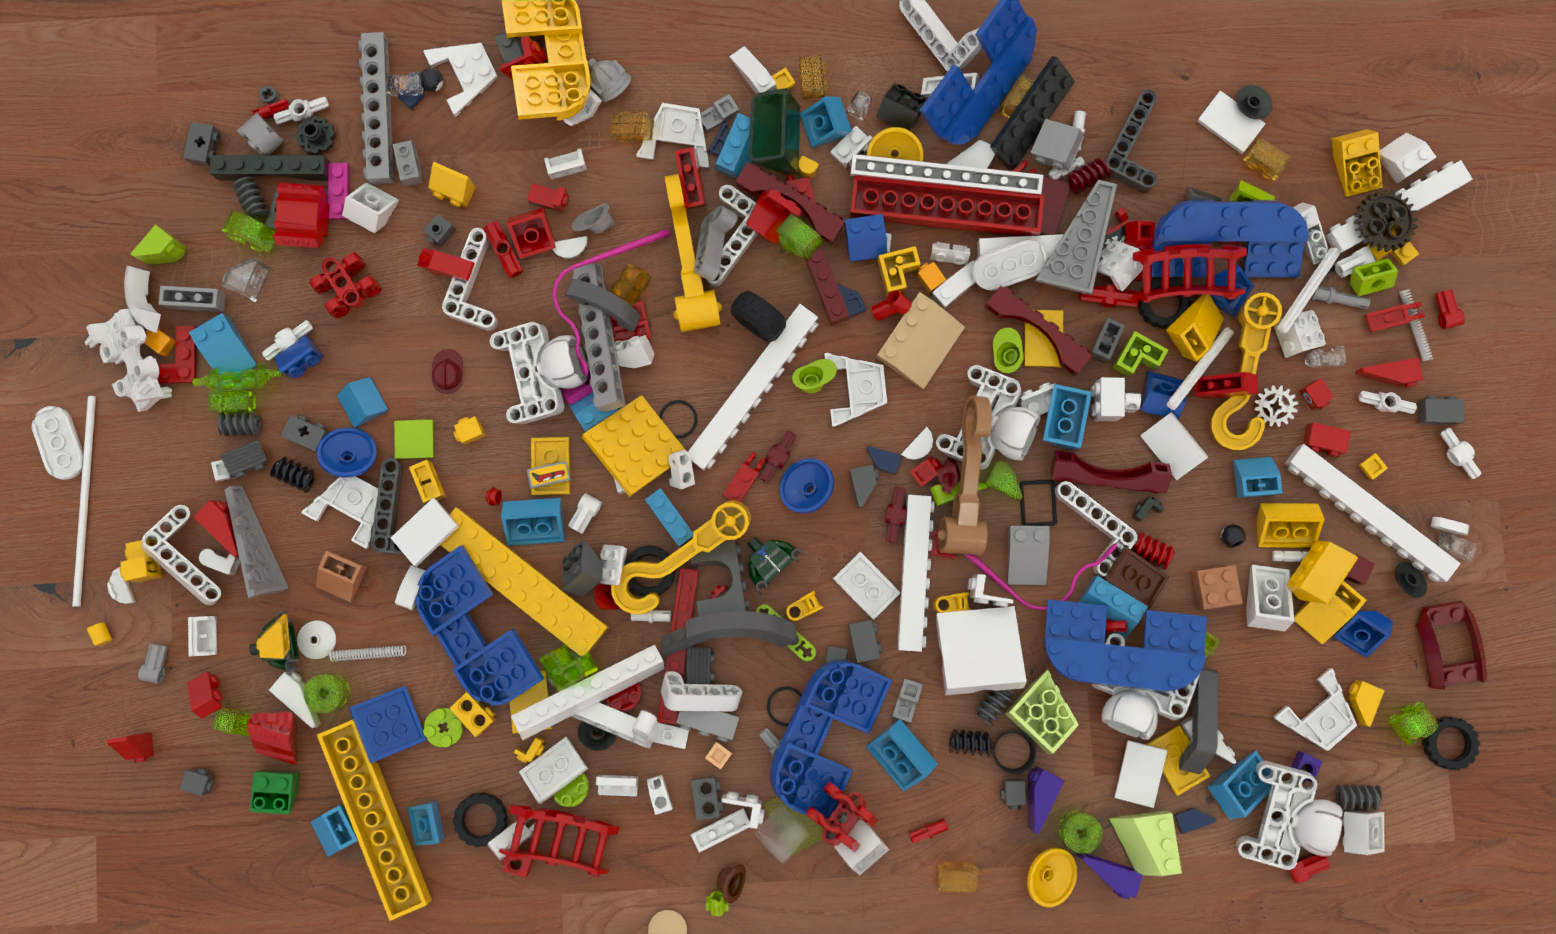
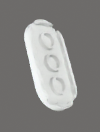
M1024 239L980 255L973 264L972 275L980 287L990 291L997 290L1000 285L1006 287L1039 275L1048 260L1047 252L1038 241Z
M47 406L40 409L36 414L35 420L32 422V431L47 472L55 478L62 480L78 476L82 471L84 452L70 414L63 408Z

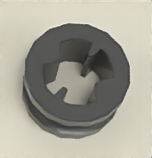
M264 86L259 92V96L265 104L268 102L273 104L279 99L278 92L271 86ZM271 92L273 96H269V98H267L265 95H268Z

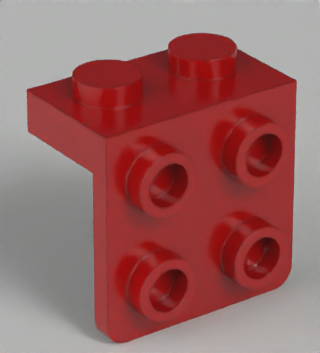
M528 36L521 38L524 55L500 66V71L511 80H513L511 66L548 63L546 49L540 47L536 41H533Z
M770 189L761 193L746 221V225L775 244L781 238L789 220L798 217L801 209L797 207L795 202L782 197L779 191Z

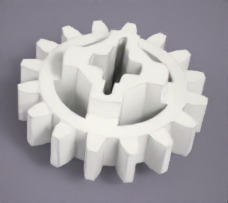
M1272 385V390L1266 387L1264 389L1265 394H1258L1261 400H1255V403L1259 404V406L1254 409L1260 411L1257 417L1263 416L1264 422L1270 421V426L1276 422L1277 426L1280 427L1282 421L1285 424L1289 423L1288 417L1294 419V415L1291 413L1298 411V409L1294 408L1298 401H1293L1296 395H1289L1290 389L1283 391L1282 385L1279 389ZM1276 393L1275 398L1271 400L1265 399L1268 395ZM1283 395L1288 399L1290 405L1285 404L1282 399ZM1279 397L1278 402L1282 408H1278L1274 414V407L1271 404H1274ZM1263 407L1269 410L1270 417L1265 413ZM1288 412L1284 417L1277 418L1279 413Z

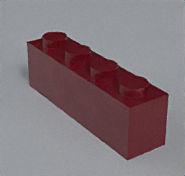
M822 245L805 251L804 259L830 326L848 320V310Z

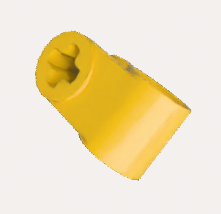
M815 590L787 607L785 614L789 620H800L824 608L823 605L819 604L815 596ZM791 607L799 609L800 614L797 618L790 616L789 610Z
M969 592L937 597L933 602V609L937 613L971 610L968 603ZM940 600H945L947 603V608L944 611L938 607Z

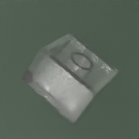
M256 258L250 259L229 268L222 278V287L237 296L256 303L271 268Z
M779 804L754 834L768 851L784 864L810 834V829Z

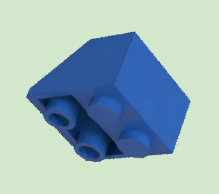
M305 335L274 358L280 372L294 379L304 375L305 370L309 367L318 365L324 355L314 341Z

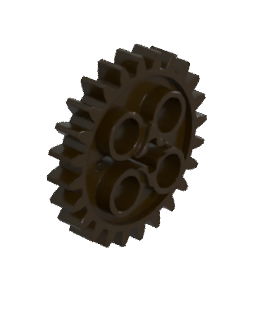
M1387 189L1381 193L1378 190L1374 194H1369L1367 199L1364 198L1361 204L1356 207L1359 212H1356L1354 216L1358 219L1353 223L1358 224L1359 227L1355 231H1361L1358 238H1365L1363 244L1370 242V249L1377 246L1378 252L1383 248L1385 252L1390 251V249L1395 251L1398 247L1402 248L1405 246V243L1410 242V237L1416 234L1412 230L1418 228L1417 225L1413 224L1419 220V218L1413 217L1417 210L1411 211L1410 208L1414 204H1407L1408 197L1402 200V193L1395 196V190L1389 194ZM1376 206L1381 209V213L1376 210ZM1394 211L1399 213L1400 218L1395 215ZM1372 224L1377 227V231L1372 228ZM1391 229L1396 232V236L1391 233Z

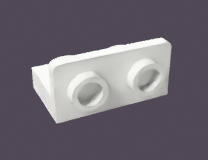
M855 126L852 132L847 134L830 151V155L847 169L851 165L853 154L861 155L862 152L867 153L869 143L873 137L871 135L867 136Z
M1048 382L1039 386L1040 390L1033 392L1031 389L1021 393L1022 397L1018 400L1020 407L1030 408L1039 415L1047 413L1054 384L1050 385Z
M598 775L596 779L598 794L637 796L638 776Z

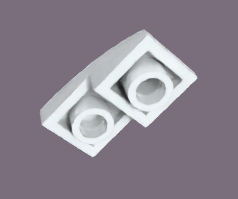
M410 566L396 596V605L413 611L419 591L418 582L425 570Z

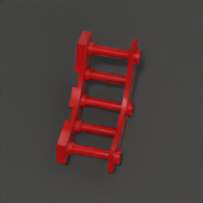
M1186 244L1164 246L1162 251H1155L1154 248L1135 252L1133 253V261L1141 262V265H1143V291L1134 293L1133 298L1140 299L1141 302L1145 303L1167 296L1181 295L1183 297H1191L1193 294L1225 296L1226 299H1236L1237 296L1245 293V289L1235 288L1236 261H1238V258L1247 255V248L1222 245L1221 249L1211 248V244ZM1194 257H1205L1207 259L1206 285H1191L1192 259ZM1172 258L1184 259V285L1169 287L1170 261ZM1216 258H1225L1228 261L1227 286H1214ZM1162 261L1161 288L1151 289V265L1153 262Z
M510 806L509 813L516 815L517 823L510 849H499V853L506 855V859L517 861L518 858L546 861V864L553 866L563 864L588 871V875L599 877L600 874H608V869L600 867L606 839L610 835H618L620 827L596 820V822L585 820L586 817L557 810L546 808L531 810V806ZM528 818L534 819L536 822L529 849L520 850L518 848L525 821ZM546 820L554 821L557 825L550 854L536 852L542 826ZM567 824L578 826L577 829L579 830L572 859L558 856L564 828L567 827ZM589 830L596 831L599 835L592 864L579 861L586 832Z

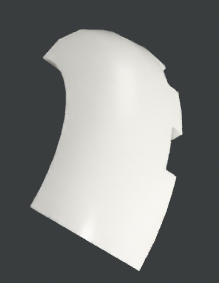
M127 266L124 279L127 307L139 325L157 333L161 314L156 312L146 300L150 272Z

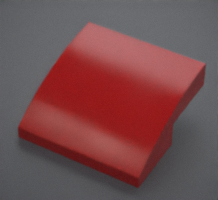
M643 300L628 303L640 314L634 332L617 324L618 319L610 316L615 342L646 335L647 339H651Z

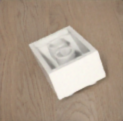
M1259 565L1250 566L1246 604L1247 626L1286 631L1294 622L1292 592L1286 586L1290 580L1289 570Z

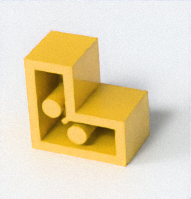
M916 246L878 256L877 262L887 297L894 290L904 293L907 285L903 273L919 269L921 264Z
M147 539L145 541L148 546H155L157 544L154 539ZM142 540L126 543L125 556L127 561L120 562V575L124 581L143 582L163 577L161 566L141 548Z

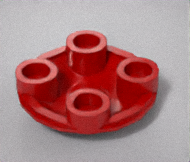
M638 682L604 699L608 707L620 712L630 711L637 706L641 699V686Z

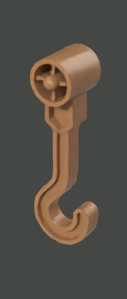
M969 396L964 407L962 417L963 460L960 485L957 494L954 496L952 517H942L939 523L938 548L940 553L983 555L986 549L987 525L984 519H978L980 503L977 489L982 455L981 437H989L991 431V404L987 397Z

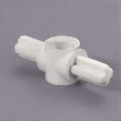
M326 97L310 102L307 99L304 101L300 99L294 100L289 105V109L274 114V120L278 125L291 120L295 122H302L304 119L310 120L314 116V112L329 107ZM301 108H305L302 113L298 114Z
M306 320L293 330L285 328L275 335V343L262 352L264 358L268 361L272 360L312 331V324Z
M1361 391L1358 397L1360 402L1372 404L1381 412L1389 411L1396 413L1401 411L1414 414L1417 409L1416 403L1401 400L1400 396L1392 392H1379L1375 394ZM1386 398L1390 401V406L1385 404Z
M1451 428L1444 429L1440 435L1449 447L1447 449L1448 459L1456 466L1462 465L1471 479L1479 477L1481 471L1472 460L1475 455L1473 447L1466 441H1459Z

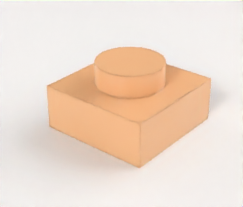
M716 741L705 759L719 769H722L732 752Z

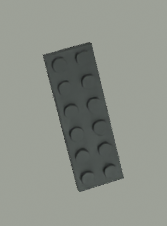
M1052 56L990 145L992 151L1008 170L1012 171L1017 167L1038 136L1045 119L1049 120L1075 82L1058 57Z

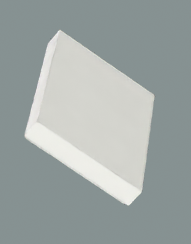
M1221 90L1197 120L1198 123L1241 154L1245 152L1266 124L1260 119H1251L1245 116L1239 110L1236 101Z
M1172 412L1140 435L1162 463L1170 464L1172 476L1176 481L1208 458L1207 454Z
M432 498L391 539L409 561L417 567L459 525L435 498Z
M861 552L833 578L873 620L901 593Z
M566 736L520 770L519 773L537 802L542 804L585 772L588 767L570 739Z
M1127 740L1114 797L1154 808L1167 750Z

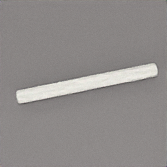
M1338 248L1329 249L1277 326L1280 333H1288L1339 257L1340 252Z
M1226 327L1212 344L1211 349L1201 358L1167 402V407L1175 410L1232 337L1234 334L1233 330Z

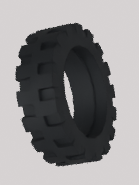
M1157 277L1152 280L1151 289L1161 288L1162 278ZM1169 278V287L1182 286L1184 284L1182 282L1179 283L1176 278ZM1177 295L1179 308L1173 316L1168 318L1156 315L1151 310L1149 302H1141L1139 299L1137 307L1140 309V316L1145 318L1143 320L1146 323L1149 322L1153 327L1165 329L1173 324L1190 307L1191 297Z
M646 545L632 551L626 559L625 565L638 561L646 555H654L662 561L670 555L662 548ZM676 570L666 575L657 586L644 587L633 577L630 579L628 587L641 596H647L649 593L661 595L673 584Z
M1454 717L1437 718L1433 720L1432 724L1429 723L1426 727L1428 729L1423 732L1424 740H1422V746L1425 748L1423 751L1425 755H1428L1429 761L1435 763L1438 767L1449 770L1467 768L1468 764L1473 763L1476 760L1475 756L1479 754L1478 746H1480V741L1477 739L1479 737L1478 733L1473 730L1474 727L1471 724H1467V721ZM1447 727L1457 728L1465 739V748L1462 754L1453 760L1444 758L1437 748L1439 733Z
M485 792L472 794L461 801L454 812L455 817L453 818L454 830L458 833L459 839L461 841L464 840L465 844L469 846H488V843L507 827L508 815L506 814V807L502 804L503 802L497 799L495 795ZM478 803L487 804L492 807L497 818L493 831L484 836L474 835L465 824L467 810L472 805Z

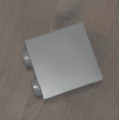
M1045 119L1031 151L1034 161L1040 165H1050L1057 170L1064 169L1069 171L1084 138L1082 131L1077 127Z

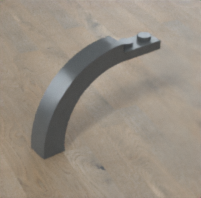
M727 611L706 614L686 621L685 627L662 636L661 654L666 657L697 643L723 637L755 638L783 648L797 642L796 625L786 619L759 612Z

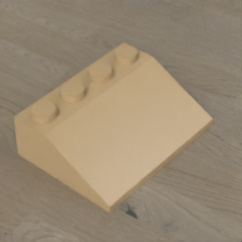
M919 292L912 302L910 310L904 314L877 354L876 359L924 390L965 326L936 302Z

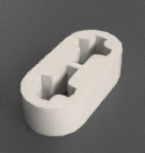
M1432 517L1430 527L1457 535H1468V524L1441 517Z

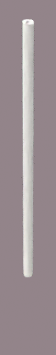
M88 396L72 606H81L96 405L95 396Z

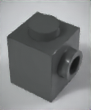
M437 214L423 231L426 233V239L433 245L437 243L442 247L456 229L442 216Z
M201 767L185 770L180 790L201 796L209 794L215 786V774H211L208 769Z
M1003 779V788L1000 789V800L1006 806H1009V809H1020L1021 805H1026L1025 781L1023 779Z

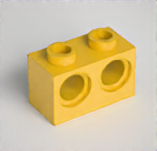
M425 460L409 467L423 503L427 504L432 498H435L437 501L446 498L431 461Z
M468 692L449 708L475 737L480 736L496 721L493 710L475 700ZM466 700H469L472 703V709L470 711H467L464 708V702ZM479 714L485 717L484 725H480L477 722Z

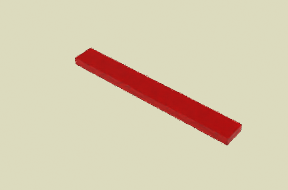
M680 568L670 633L685 627L686 621L693 617L699 570ZM687 648L667 656L664 676L667 672L673 671L679 673L682 679H684ZM661 694L657 722L677 725L679 711L668 709L664 704Z

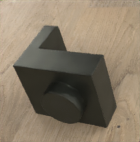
M1149 497L1134 507L1133 511L1135 513L1132 518L1136 521H1141L1151 508L1157 513L1163 512L1165 508L1161 506L1162 503L1154 497L1151 499Z

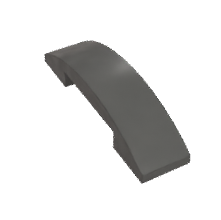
M573 279L565 295L582 305L586 302L618 319L617 324L634 332L640 318V314L627 302L613 293L588 282Z

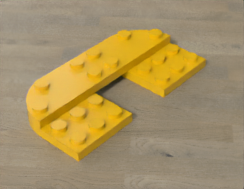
M501 0L506 37L544 35L548 63L511 66L518 120L556 117L557 121L576 115L586 105L590 95V73L584 48L580 12L576 1Z

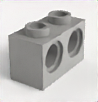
M410 140L393 144L400 181L405 187L424 183L417 147Z

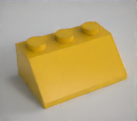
M1260 503L1257 514L1258 547L1311 548L1315 541L1319 539L1325 519L1319 504Z
M1316 540L1286 586L1299 600L1328 604L1358 557L1332 542Z

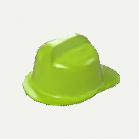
M1012 328L1000 329L993 339L994 363L996 368L1002 373L1015 372L1024 360L1021 336Z
M820 359L798 368L793 373L792 380L794 385L800 388L802 392L809 394L817 393L823 388L824 384L835 377L837 367L829 359Z

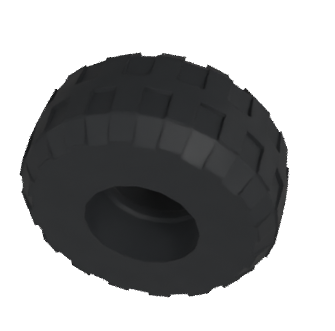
M751 291L741 292L731 305V315L741 325L764 341H776L786 328L785 317L774 306Z

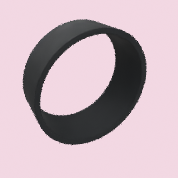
M1017 730L1007 731L995 741L993 756L996 764L1003 771L1010 774H1019L1027 771L1033 765L1036 758V747L1033 740L1026 733ZM1009 733L1021 735L1026 739L1030 747V755L1027 762L1015 769L1001 765L995 755L997 742L1002 736Z

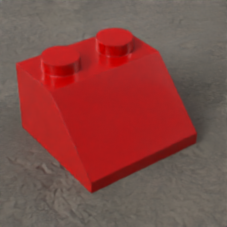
M544 207L508 218L507 226L520 259L556 248L551 225Z

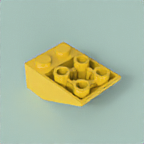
M1365 129L1331 138L1333 158L1346 197L1382 188L1378 132Z
M1202 294L1166 331L1182 357L1198 362L1211 349L1224 318L1211 296Z
M1343 581L1328 604L1306 601L1295 614L1294 622L1323 645L1358 612L1367 600Z

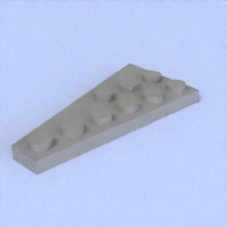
M1102 180L1097 181L1035 282L1088 295L1092 294L1117 184Z
M230 486L224 489L248 598L284 592L289 589L243 486Z

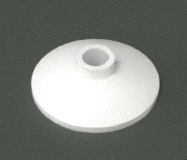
M324 621L308 622L298 633V648L304 656L310 659L325 658L335 648L336 633ZM314 636L317 637V643L315 644L312 642Z

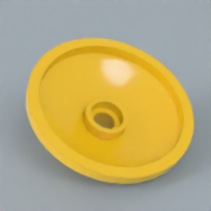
M890 127L880 131L873 137L867 149V156L923 162V148L917 136L911 131L901 127ZM893 150L898 151L896 156L891 155Z
M1050 848L1037 856L1029 869L1027 877L1028 892L1037 904L1043 907H1054L1063 903L1070 896L1077 880L1075 859L1069 852L1061 848Z

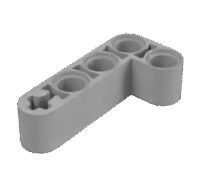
M723 205L718 206L702 221L694 272L710 282L714 281L719 274L725 233L735 225L738 218L737 214Z

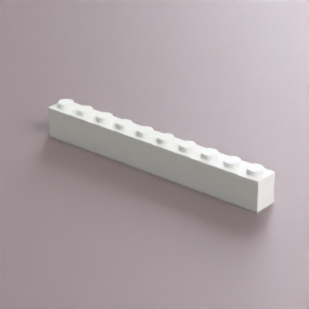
M856 154L852 155L850 176L876 177L1041 195L1043 175Z
M801 304L798 305L786 321V328L776 341L770 342L690 448L688 453L692 463L703 471L707 468L709 470L716 462L714 458L718 453L722 454L728 445L725 443L728 439H733L739 431L737 427L740 423L744 424L750 417L749 411L752 407L757 408L762 401L760 398L764 392L767 394L773 386L771 382L775 377L779 378L785 370L783 366L786 362L790 363L796 356L795 350L798 347L802 348L806 343L807 338L805 337L809 332L813 333L818 327V317Z
M1305 444L1297 446L1284 463L1288 467L1289 472L1302 477L1306 485L1319 490L1318 493L1322 497L1332 500L1336 508L1349 513V517L1353 521L1366 526L1365 529L1369 533L1379 536L1383 544L1396 549V553L1399 556L1413 562L1412 565L1416 569L1426 572L1428 578L1436 583L1447 582L1461 564Z

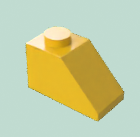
M283 614L258 638L256 646L257 650H259L260 658L284 659L289 652L287 614Z
M1355 680L1349 688L1350 695L1348 699L1359 724L1371 727L1385 690L1364 681Z

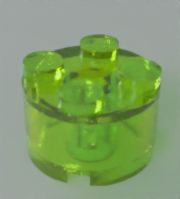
M335 673L318 674L312 677L304 686V700L309 709L317 713H329L341 709L350 693L347 681ZM328 690L329 694L325 696L324 692Z
M1423 701L1413 706L1411 703L1403 706L1400 714H1396L1388 719L1391 727L1405 745L1417 743L1416 738L1423 737L1425 739L1439 727L1436 718Z
M1084 811L1068 813L1059 823L1058 829L1062 842L1076 853L1090 854L1099 846L1102 840L1103 830L1101 825L1093 816ZM1078 829L1084 831L1082 835L1077 833Z

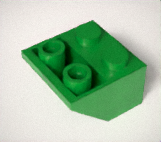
M263 769L254 771L250 812L290 814L299 791L300 772Z

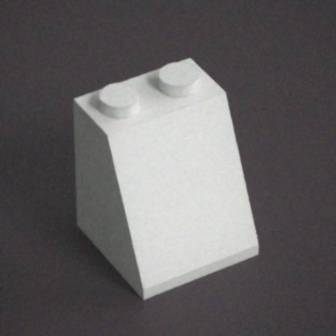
M843 815L840 823H845L848 820V815ZM859 819L848 834L861 844L857 851L853 852L842 842L834 846L850 868L859 875L890 850L876 832L861 819ZM829 833V840L834 839L836 835Z

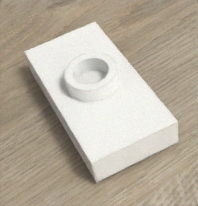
M657 722L658 732L653 742L682 749L686 748L689 730Z

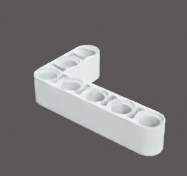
M900 0L899 7L901 12L947 72L952 65L959 66L960 69L966 67L982 49L975 35L979 28L965 34L957 43L925 0Z
M724 185L720 188V201L725 207L744 220L722 251L721 260L729 259L731 261L730 264L727 266L720 264L718 274L720 277L718 280L712 282L706 280L707 284L714 288L719 287L758 235L755 231L748 236L742 233L744 229H750L746 225V221L756 202L731 185ZM727 192L733 194L730 199H725L723 195ZM741 203H746L748 208L741 210L738 206ZM733 244H740L742 246L738 251L731 248Z
M474 228L469 233L460 257L469 260L471 253H477L476 258L469 260L475 263L469 281L452 278L442 304V309L452 319L486 331H493L498 326L496 316L490 311L467 304L489 245V239L484 230ZM478 235H483L482 241L475 242ZM463 287V292L460 295H456V289ZM451 305H456V310L450 313L449 307ZM474 311V316L471 319H467V313ZM487 317H492L491 324L484 325V320Z
M1065 481L1055 487V495L1060 501L1112 539L1097 561L1114 543H1117L1116 548L1119 554L1124 546L1131 549L1136 543L1137 533L1131 527L1075 485ZM1061 486L1068 488L1069 493L1067 496L1061 494ZM1078 497L1084 501L1082 508L1076 505ZM1093 509L1098 510V519L1092 517L1091 512ZM1108 521H1112L1115 524L1113 531L1107 528ZM1125 532L1130 535L1128 543L1123 540ZM1110 554L1099 565L1093 566L1094 573L1099 577H1106L1117 558ZM1102 563H1105L1108 567L1106 573L1100 571Z
M177 505L143 536L141 548L202 603L209 606L214 605L221 596L220 588L167 542L187 523L190 517L188 507ZM182 512L184 513L185 518L178 519L176 518L175 513ZM167 525L171 528V531L165 533L161 531L160 527ZM147 539H154L157 544L155 546H148L145 541ZM168 552L172 558L166 560L160 554ZM176 566H185L186 572L179 573L176 570ZM198 578L201 581V585H192L191 579ZM206 592H214L216 594V598H207Z
M599 702L571 716L645 748L651 747L658 732L657 718L653 714L641 711L638 718H635Z

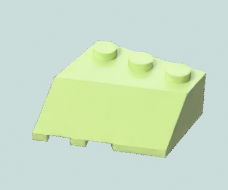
M1046 670L1032 682L1004 713L1046 754H1053L1079 725L1069 706L1062 698L1058 686L1052 680L1049 670Z
M1164 810L1109 818L1136 871L1143 876H1166L1182 873L1173 814Z

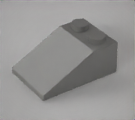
M1008 526L1007 585H1046L1049 558V526Z

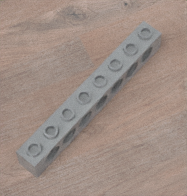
M384 32L361 33V40H359L358 44L359 50L362 52L359 65L363 75L360 77V85L363 88L361 104L364 106V113L361 114V119L365 126V131H362V139L365 142L363 158L366 160V167H364L363 172L365 179L371 185L394 183L391 97L390 91H388L389 87H387V84H389L387 81L390 80L388 38ZM377 52L374 57H370L371 53ZM373 70H378L375 75H371ZM374 88H378L376 93H371ZM379 106L377 111H372L373 107ZM375 124H380L378 129L373 130ZM376 142H381L379 147L373 148ZM377 160H381L379 166H374Z
M594 262L573 269V279L590 282L606 290L602 266L599 263ZM586 302L583 305L579 303L578 313L582 320L581 331L585 338L584 349L588 357L587 367L591 375L590 385L594 393V406L603 412L624 407L625 400L610 315Z

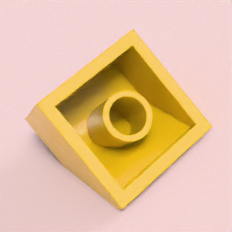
M433 162L428 187L432 191V195L440 200H443V198L450 200L449 203L456 207L464 206L467 208L476 189L470 178Z

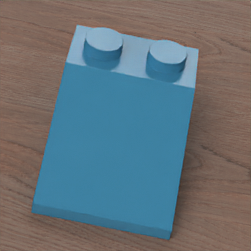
M223 313L189 332L197 348L224 385L258 366L232 319Z
M1256 750L1220 774L1207 787L1229 820L1246 817L1270 792L1272 784L1262 781L1256 772L1257 764L1263 761ZM1264 768L1261 772L1264 776L1271 773L1269 768Z

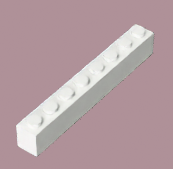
M1461 160L1455 164L1451 161L1442 166L1443 170L1439 173L1437 170L1426 175V180L1421 181V179H1418L1410 184V189L1405 190V188H1402L1395 192V196L1402 193V200L1408 197L1407 204H1414L1410 208L1411 211H1418L1473 179ZM1376 207V210L1381 213V209ZM1394 211L1395 215L1400 218L1399 213ZM1353 215L1345 220L1346 224L1343 226L1339 223L1329 229L1330 233L1325 238L1331 248L1336 247L1342 253L1365 240L1364 237L1358 238L1361 231H1355L1359 227L1358 224L1353 223L1358 219ZM1372 224V228L1377 231V227Z
M907 495L897 650L922 652V648L926 647V636H923V628H927V617H924V610L928 609L929 598L925 597L926 589L929 590L930 586L927 570L931 568V559H928V551L932 550V539H929V532L933 531V520H930V513H934V501H931V496Z
M653 645L512 715V720L522 740L664 670L663 659L656 646Z

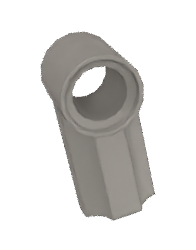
M154 643L149 644L145 663L142 664L138 673L139 680L155 684L162 683L165 676V668L163 666L168 646Z

